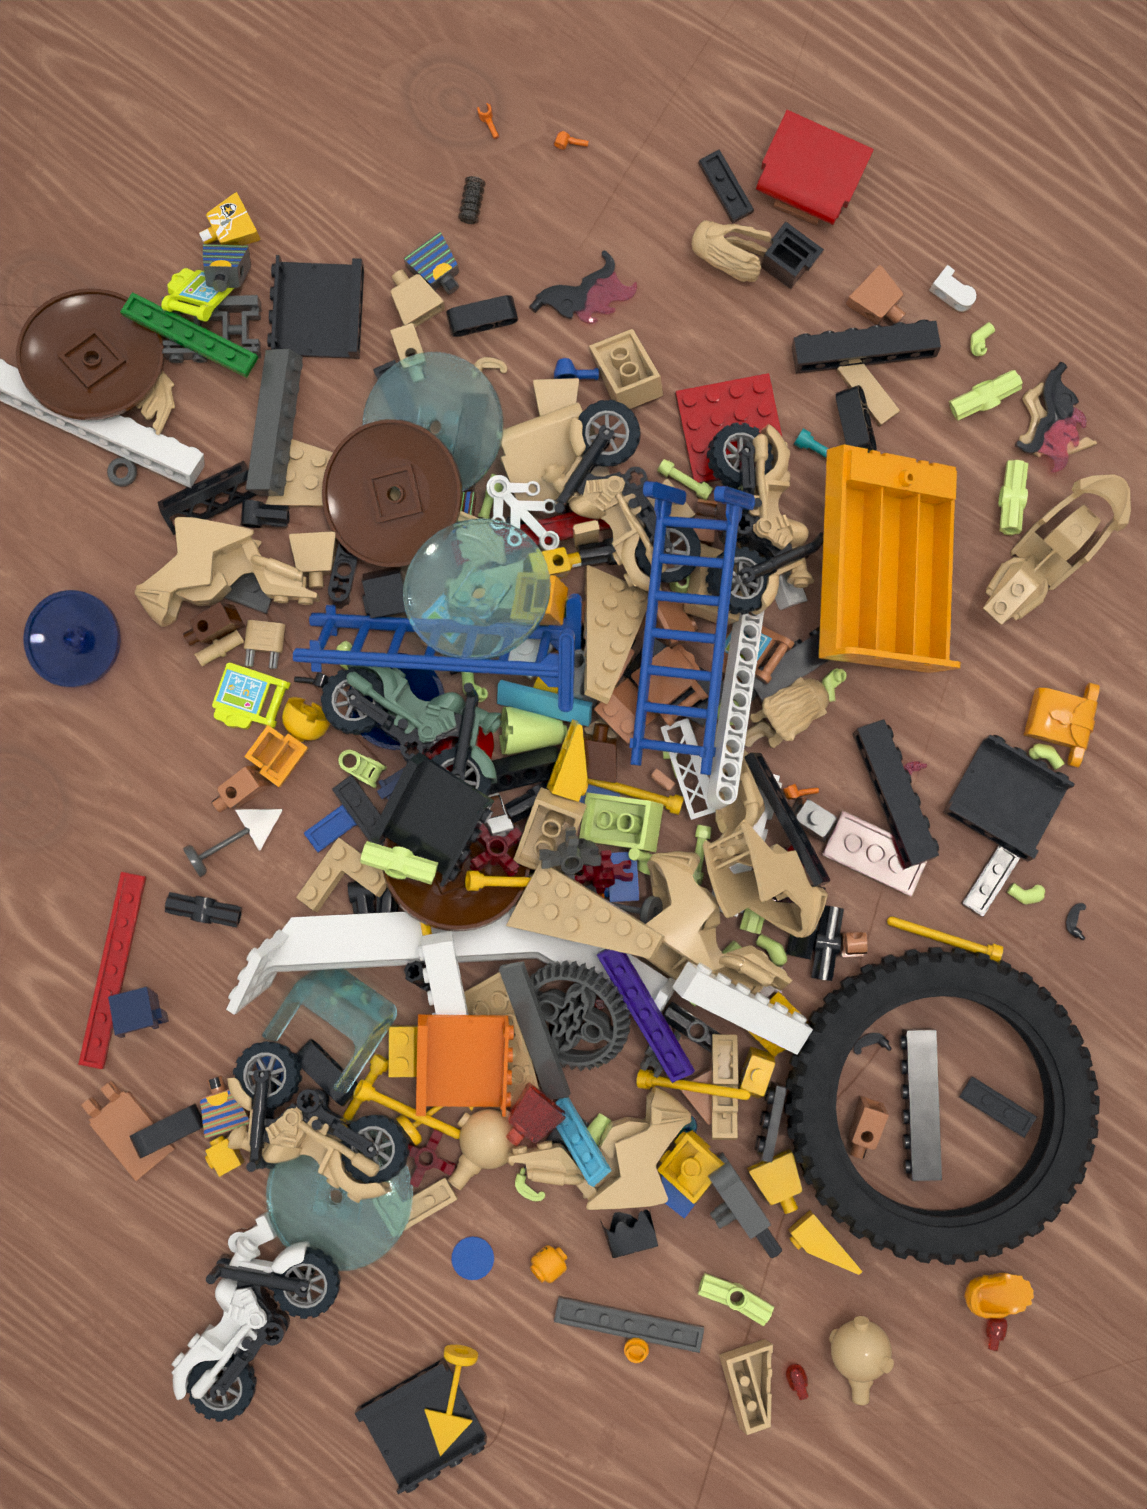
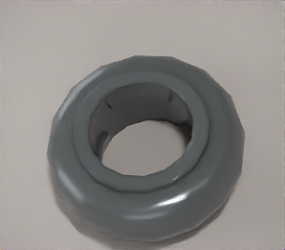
M120 457L114 459L109 464L107 475L114 485L125 487L132 484L136 479L137 468L134 462ZM121 466L128 467V474L124 478L116 476V471Z

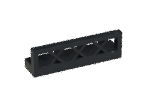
M245 461L192 485L191 488L187 487L158 501L160 513L173 535L176 534L175 526L170 519L173 515L179 513L186 515V517L206 520L243 502V500H248L257 495L250 491L245 493L236 491L238 484L246 481L249 469ZM221 492L229 494L226 502H214L217 494ZM203 503L208 505L206 511L201 514L192 512L196 504Z

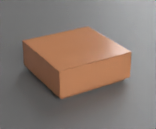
M657 768L650 776L653 781L667 792L676 784Z

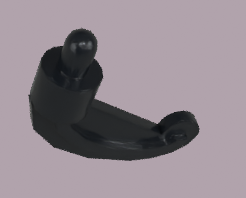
M1078 903L1071 908L1067 915L1066 929L1073 937L1085 940V936L1081 934L1082 931L1076 926L1080 910H1085L1086 905Z
M870 1033L855 1043L854 1052L859 1055L862 1052L861 1048L876 1043L882 1048L885 1047L888 1051H891L892 1047L888 1044L890 1041L882 1034Z

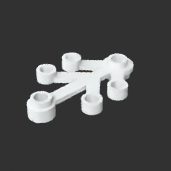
M502 475L491 477L486 486L487 493L493 498L491 527L499 530L505 526L506 521L502 516L504 500L510 506V534L507 537L509 546L518 547L522 543L520 535L521 518L539 537V544L544 550L556 549L560 541L559 536L553 531H546L528 512L543 511L546 514H551L555 512V501L552 499L544 501H519L511 493L526 492L529 496H535L540 492V485L535 481L510 483ZM496 483L502 485L503 489L501 492L495 491L494 485ZM530 484L536 486L537 490L535 493L529 492L528 487ZM547 502H551L553 504V509L551 511H547L545 509V504ZM497 517L502 520L500 527L494 525V519ZM513 535H516L519 539L516 545L510 541ZM547 536L552 538V544L549 546L544 542Z

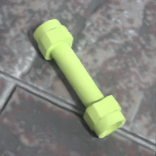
M664 459L661 462L657 472L666 478L670 476L697 492V497L704 500L708 499L713 488L707 483L703 482L701 484L674 468L675 464Z
M697 825L695 837H697L695 853L699 855L701 860L693 874V878L699 885H702L704 875L701 872L704 860L703 843L710 839L712 828L703 825Z

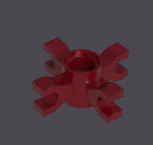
M482 823L480 827L482 834L477 841L485 847V851L471 860L472 864L469 868L472 871L480 872L488 864L500 865L508 877L515 876L520 866L507 854V851L521 841L522 832L516 827L504 838L492 836ZM498 848L502 853L495 854L490 849Z
M611 850L600 852L601 866H586L583 864L582 869L579 871L582 875L575 876V881L580 884L592 880L593 886L597 889V894H604L605 888L615 884V879L630 882L634 877L633 873H625L623 869H630L632 865L631 860L613 864L610 858L612 855Z
M434 1129L428 1144L421 1147L409 1142V1156L415 1158L417 1166L409 1182L410 1185L418 1188L426 1170H430L433 1167L451 1176L456 1163L439 1157L437 1150L443 1132ZM424 1151L430 1152L433 1155V1161L431 1163L423 1162L420 1154Z

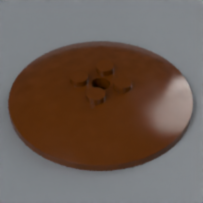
M103 289L73 290L46 301L27 319L17 341V367L29 393L47 409L72 419H106L132 409L143 401L155 387L164 363V354H162L164 347L161 335L122 316L120 311L128 297ZM91 355L99 358L95 363H88L86 359Z
M386 419L365 424L351 432L341 441L327 463L322 482V503L326 520L332 532H335L337 540L350 553L365 562L384 567H402L420 562L435 553L447 541L460 515L462 482L454 457L435 434L415 423ZM394 487L399 488L401 496L397 501H394L390 496V492Z
M511 819V822H512L513 827H514V828L517 827V828L521 831V829H520V827L518 826V824H517V823H513V821H512V819ZM386 837L385 847L391 849L393 847H400ZM478 841L472 843L469 847L472 852L464 863L461 862L462 868L457 879L454 882L450 880L444 887L440 886L443 874L436 871L431 885L408 877L405 879L393 878L383 870L384 879L392 897L406 913L427 926L445 931L475 930L496 922L515 906L525 887L484 886L479 888L478 891H467L465 877L467 871H472L469 868L472 864L471 860L485 851V847ZM519 843L507 851V854L513 860ZM498 848L490 849L495 854L502 853ZM488 864L479 872L483 873L484 876L508 877L500 865ZM518 864L520 866L517 869L518 873L513 877H528L530 868Z

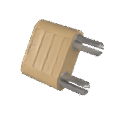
M247 620L244 642L246 666H253L255 651L270 653L269 668L277 669L278 657L283 649L285 624Z

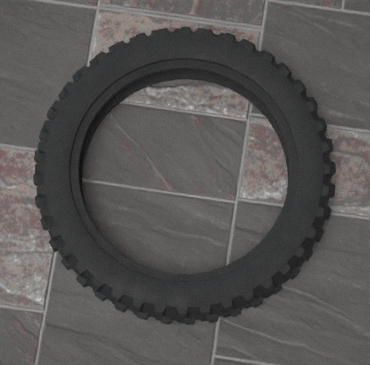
M928 947L927 952L921 953L916 949L905 950L904 956L896 957L890 954L881 957L880 964H867L861 967L859 975L844 978L840 982L841 988L833 990L831 993L829 992L823 998L825 1002L823 1007H819L816 1012L813 1011L808 1019L813 1030L797 1055L791 1054L789 1064L793 1066V1070L789 1071L788 1078H786L785 1087L789 1090V1094L787 1095V1102L784 1103V1112L790 1115L787 1119V1133L790 1139H794V1150L792 1153L795 1161L802 1163L800 1166L804 1172L802 1176L807 1185L813 1184L816 1190L815 1197L822 1206L827 1205L832 1210L831 1216L839 1224L842 1222L848 1224L851 1234L858 1239L866 1237L871 1242L872 1247L881 1251L884 1248L892 1250L894 1256L901 1259H906L909 1255L921 1263L929 1264L931 1259H937L944 1265H955L956 1259H961L965 1263L979 1260L980 1255H986L989 1258L1003 1254V1248L1005 1247L1012 1250L1020 1246V1244L1024 1243V1237H1034L1045 1229L1043 1224L1046 1221L1053 1222L1061 1212L1060 1206L1071 1201L1077 1192L1074 1186L1082 1184L1087 1170L1085 1163L1091 1162L1096 1145L1092 1144V1139L1098 1138V1120L1095 1119V1115L1099 1114L1100 1097L1094 1094V1091L1098 1090V1082L1095 1071L1090 1070L1093 1064L1089 1049L1081 1046L1084 1040L1076 1025H1070L1072 1020L1067 1015L1068 1012L1064 1006L1056 1005L1057 1001L1051 996V993L1045 987L1039 988V985L1033 981V977L1026 972L1019 973L1018 970L1011 967V964L1003 960L997 963L984 953L976 952L975 955L965 952V949L953 948L951 952H943L941 947ZM940 996L964 998L983 1005L998 1014L1015 1029L1028 1046L1039 1070L1043 1087L1044 1113L1042 1127L1035 1148L1025 1166L1007 1186L993 1196L971 1206L952 1210L914 1208L896 1202L875 1190L863 1179L851 1162L842 1142L837 1121L836 1103L839 1079L845 1061L856 1041L866 1029L887 1012L903 1004L923 998Z

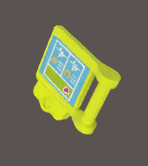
M184 268L179 273L172 275V280L167 284L168 293L171 295L164 297L161 307L168 312L175 310L197 316L198 320L208 321L213 310L234 288H227L223 292H218L213 287L206 286L204 271L196 270L194 272ZM178 300L184 301V302H188V303H191V304H195V305H199L200 307H197V306H194V305H190V304H186V303H183V302H179Z
M227 663L212 704L216 709L214 718L224 722L230 728L239 727L247 730L250 728L252 721L275 728L277 724L275 718L285 690H289L291 683L233 663ZM273 684L277 687L265 718L260 716L269 687Z

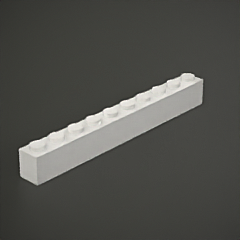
M0 359L1 402L189 488L192 487L203 470L204 454L197 448L181 444L173 437H166L162 434L156 435L155 429L151 427L146 428L129 417L117 415L100 420H79L54 413L40 404L29 393L18 369Z

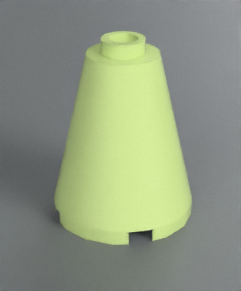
M510 706L503 707L500 721H502L500 725L502 727V735H499L502 754L510 755L560 745L565 740L567 726L563 725L562 720Z

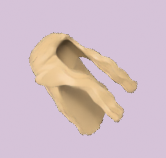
M707 220L701 222L694 232L691 243L696 255L737 280L755 282L760 274L761 263L757 256L744 250L761 255L764 258L767 249L753 241H746L739 237L724 238V235L729 232H737L769 242L771 234L767 231L755 230L753 227L741 226L739 224L722 225Z
M800 677L790 687L780 689L774 695L764 698L763 709L756 714H750V720L753 723H758L763 718L769 719L776 732L774 737L768 740V744L771 748H775L783 739L785 741H793L795 736L805 731L813 720L825 715L829 704V694L825 686L818 680Z

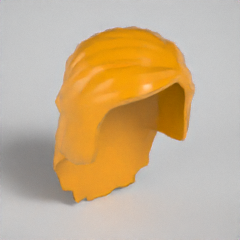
M1008 1273L983 1274L970 1280L964 1297L967 1307L973 1314L985 1319L1004 1318L1011 1314L1023 1312L1026 1306L1032 1305L1031 1299L1034 1298V1290L1031 1288L1030 1282L1024 1280L1022 1276Z

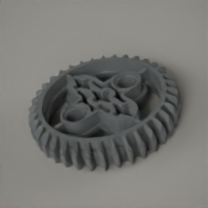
M566 960L561 964L558 961L554 962L553 965L549 963L544 968H539L536 973L530 976L544 1019L554 1025L551 1039L562 1068L566 1067V1065H569L571 1070L577 1066L580 1071L585 1069V1067L588 1070L593 1069L595 1066L599 1068L603 1063L605 1065L609 1063L611 1059L613 1060L621 1052L630 1033L631 1019L628 1018L630 1011L626 1009L627 1004L622 1001L623 995L616 992L618 990L617 986L610 984V978L607 980L603 978V972L596 973L595 966L587 969L586 963L578 966L577 961L572 962L570 965ZM555 980L576 982L570 986L567 993L558 989H550L545 992L539 990L544 984ZM596 994L608 1007L612 1016L613 1026H611L610 1017L605 1012L594 1007ZM580 1039L590 1043H598L602 1040L608 1041L604 1047L596 1050L583 1051L572 1049L577 1046Z

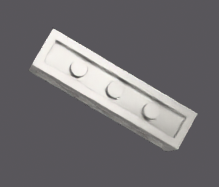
M689 718L677 721L672 726L660 727L665 742H673L670 740L667 731L681 726L684 736L680 743L683 744L686 741L688 745L698 746ZM669 752L691 820L715 813V809L707 802L709 777L708 775L700 774L702 757L690 755L691 760L686 768L678 764L676 759L678 753ZM692 763L696 772L690 770ZM680 768L685 770L683 776L681 775ZM688 772L698 777L699 783L695 791L685 787L684 779ZM700 786H701L703 795L697 793V791H698V789H699ZM687 791L693 793L691 799H689ZM695 795L705 799L708 807L707 810L694 813L691 803Z

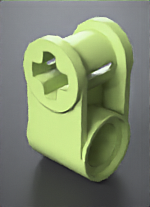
M353 750L343 751L338 759L339 765L343 770L374 788L377 787L376 782L381 772L387 768L381 763ZM350 754L355 755L357 758L356 765L352 768H347L344 764L345 757Z

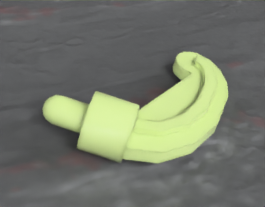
M524 1167L521 1168L520 1173H517L515 1179L517 1191L529 1200H543L545 1198L543 1191L537 1194L525 1184L526 1169Z

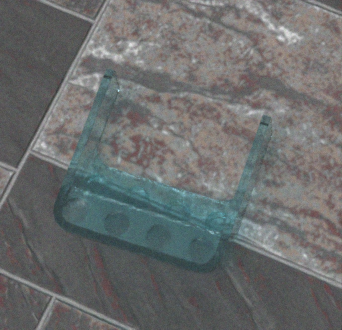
M345 969L312 970L294 985L263 1032L262 1037L267 1040L278 1041L301 1004H303L354 1042V1055L333 1086L334 1090L347 1093L397 1016V1009L391 1001Z

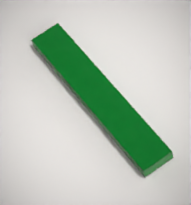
M133 292L120 311L122 316L245 378L248 377L258 360L257 354L173 312L165 311L161 306Z

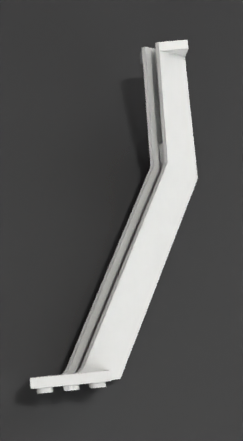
M516 906L502 918L485 927L469 931H452L458 963L537 958L547 965L549 963L553 965L554 962L558 961L561 964L567 960L570 965L574 961H577L578 966L586 963L587 969L595 966L596 973L603 972V978L606 980L610 978L597 957L598 952L605 948L506 926ZM406 912L291 917L282 930H277L270 940L268 938L265 939L258 949L253 948L246 959L248 961L247 967L243 968L238 975V986L229 994L228 999H230L226 1010L235 1015L272 985L277 972L403 966L415 961L425 964V960L420 961L418 946L422 945L420 922ZM431 927L432 934L447 932ZM627 954L660 1012H662L675 991L672 987L676 980L672 977L666 978L631 954Z

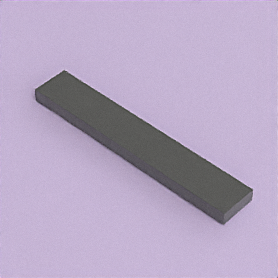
M524 961L501 965L499 971L545 1099L552 1100L569 1097L571 1092Z
M563 1296L558 1297L554 1317L555 1323L631 1339L640 1338L645 1342L700 1353L704 1334V1326Z

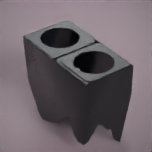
M647 1209L643 1212L640 1211L638 1220L630 1214L615 1212L609 1231L604 1227L600 1219L612 1258L658 1247L651 1210L650 1212Z

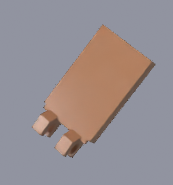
M110 1081L101 1088V1091L111 1102L102 1108L94 1097H91L81 1106L91 1116L89 1119L91 1123L89 1125L133 1179L137 1181L176 1149V1147L172 1143L139 1159L129 1136L154 1124L155 1121L130 1091L127 1093L121 1092L113 1081Z

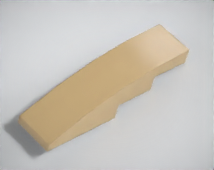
M712 1034V1085L738 1089L737 1035ZM712 1095V1140H737L738 1099Z

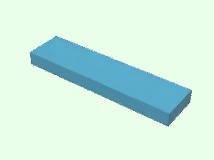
M500 680L498 683L497 704L568 722L574 719L587 727L591 723L592 702L574 698L573 709L569 712H563L558 707V694L504 680Z
M560 1098L546 1111L587 1183L594 1187L612 1170L570 1098Z

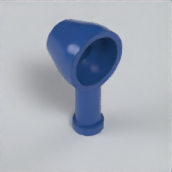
M562 358L556 363L554 379L579 378L598 380L599 370L598 368L576 370L571 359Z

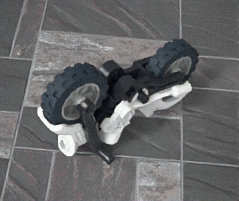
M240 1236L237 1239V1251L233 1258H229L227 1254L220 1256L212 1271L206 1276V1282L214 1284L219 1277H222L216 1287L215 1297L220 1307L224 1310V1315L221 1322L215 1327L209 1324L201 1336L196 1333L187 1345L190 1349L184 1355L181 1352L171 1364L175 1367L172 1374L173 1390L177 1400L184 1398L186 1392L187 1394L189 1393V1402L191 1405L194 1404V1410L198 1414H204V1418L208 1420L213 1418L217 1422H222L223 1419H227V1421L232 1420L236 1415L240 1416L245 1411L255 1394V1386L257 1384V1378L254 1377L255 1370L248 1362L254 1359L262 1345L273 1346L282 1341L290 1325L289 1315L292 1317L300 1316V1319H307L310 1316L312 1318L318 1317L320 1313H325L333 1305L340 1290L341 1276L338 1274L339 1268L337 1264L334 1265L332 1262L333 1258L330 1255L326 1256L323 1254L324 1251L317 1249V1251L312 1250L309 1241L290 1245L271 1262L255 1259L260 1255L258 1244L250 1237ZM308 1266V1269L299 1270L298 1267ZM314 1269L318 1270V1272H319L320 1274L314 1276V1274H315V1270H314ZM323 1278L325 1285L322 1288L313 1282ZM264 1287H268L269 1290L274 1291V1299L272 1298V1296H270L269 1293L266 1292V1289H264ZM310 1288L321 1294L317 1298L312 1299ZM274 1300H275L276 1302H277V1301L279 1302V1304H280L279 1307L281 1308V1310H276V1308L278 1307V1305H277V1303L274 1302ZM238 1381L240 1385V1390L232 1387L231 1385L234 1382ZM226 1392H229L235 1395L236 1397L228 1401ZM222 1396V1401H218L215 1398Z

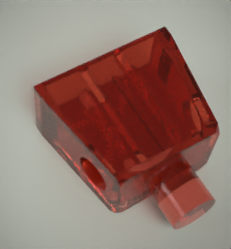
M528 1082L509 1112L508 1122L514 1127L506 1135V1138L515 1146L525 1136L533 1143H537L566 1118L565 1111L532 1083Z

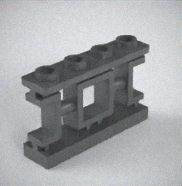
M258 295L226 296L213 310L208 321H223V338L230 341V335H242L243 348L257 354L258 359L261 358V342L259 339H249V320H261L260 312H262ZM178 300L179 302H183V303H186V304H190V305H194V306L200 307L199 305H195V304H191V303H188V302H184V301ZM175 310L172 311L173 313L181 317V314H186ZM229 313H242V325H230ZM194 316V323L201 326V320ZM172 340L163 341L164 349H162V354L171 363H183L184 360H193L197 363L207 362L208 358L188 348H183L182 345Z

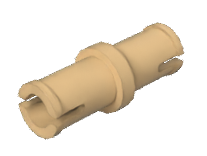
M236 629L220 640H213V644L195 653V656L203 667L220 656L223 658L226 656V652L241 643L243 644L244 641Z

